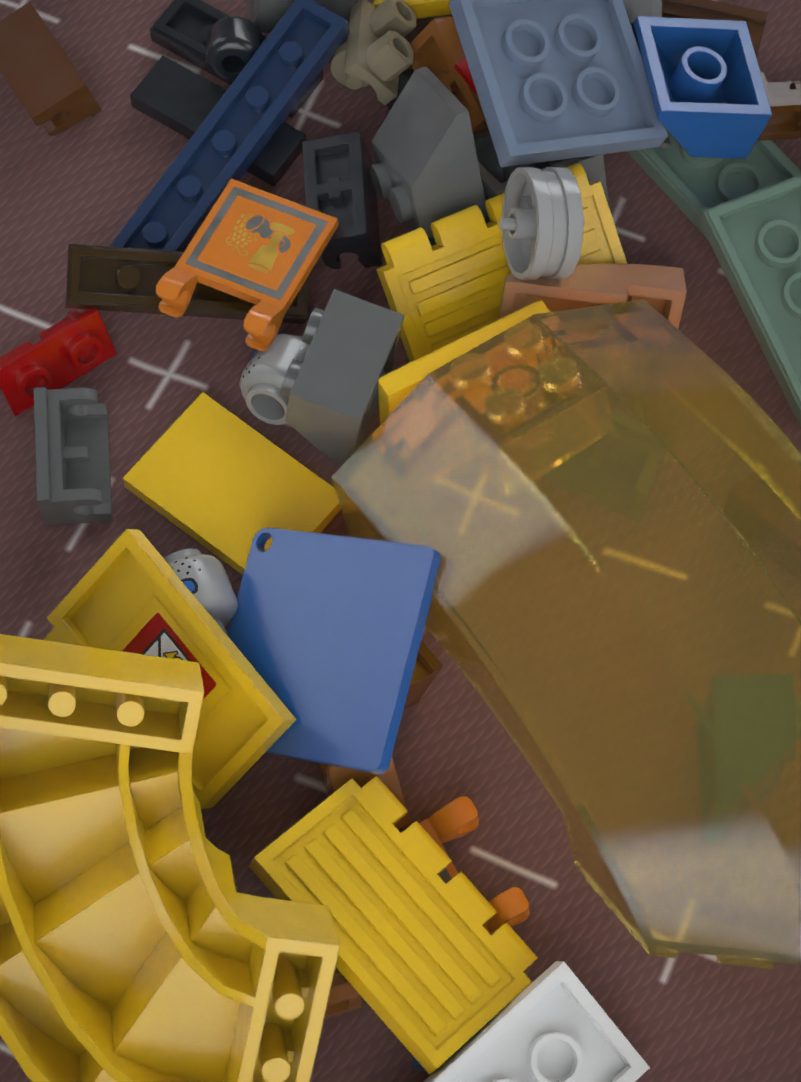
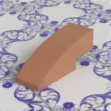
M605 263L576 265L573 274L566 279H549L540 276L537 280H521L515 278L513 274L505 276L498 320L536 301L542 300L553 315L552 341L617 349L619 337L675 344L687 293L683 268Z

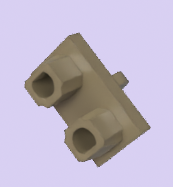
M358 0L354 3L350 11V33L348 34L347 42L339 46L331 59L330 68L334 78L339 83L353 90L371 85L376 91L378 100L383 105H387L398 96L399 74L413 65L414 51L410 43L403 37L416 28L417 15L414 10L402 0H385L377 7H374L367 0Z

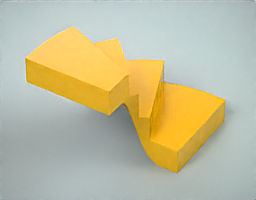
M0 634V1036L32 1082H310L340 947L331 909L328 905L264 898L236 892L230 855L216 848L205 837L200 802L192 786V752L204 696L199 662Z

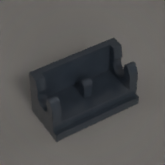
M360 131L302 141L306 207L338 218L339 226L321 254L324 263L328 267L337 270L340 269V254L354 253L358 255V261L365 268L382 265L377 194L369 171V166L374 163Z

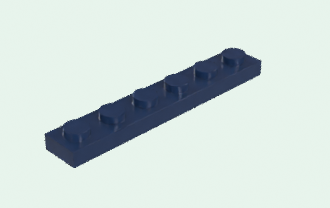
M295 0L109 247L184 252L230 179L237 181L241 179L350 33L348 21L312 0Z

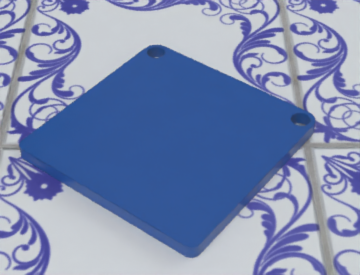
M263 528L256 533L251 544L237 596L238 608L231 618L227 636L297 719L265 752L266 754L374 774H383L388 770L442 561L439 551L426 545L276 528ZM272 537V545L265 551V544Z

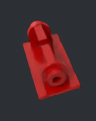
M96 308L92 310L85 309L80 313L73 309L68 312V317L39 334L41 341L32 345L29 341H26L0 357V389L15 417L34 405V388L46 387L47 390L61 389L116 355L100 313Z

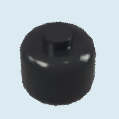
M229 16L213 24L207 35L205 51L206 65L211 73L221 80L234 82L264 42L263 34L259 27L249 19L240 16Z

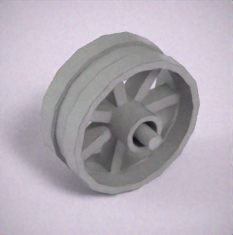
M518 167L511 173L505 187L502 218L499 219V229L502 230L503 249L508 267L514 277L521 280H537L540 276L549 279H566L573 274L579 261L585 225L582 198L577 180L568 168L547 167L544 170L533 167Z

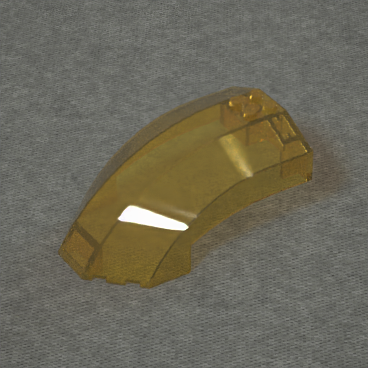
M646 300L534 314L427 374L332 476V480L349 536L426 545L439 551L441 560L432 589V600L425 626L487 703L563 813L573 861L579 872L649 955L677 958L678 951L714 955L717 957V963L773 969L774 962L801 965V453L748 393Z

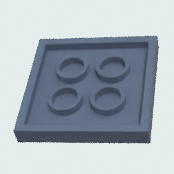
M623 0L450 1L449 7L501 167L656 148L668 137L665 126L657 118L644 63Z

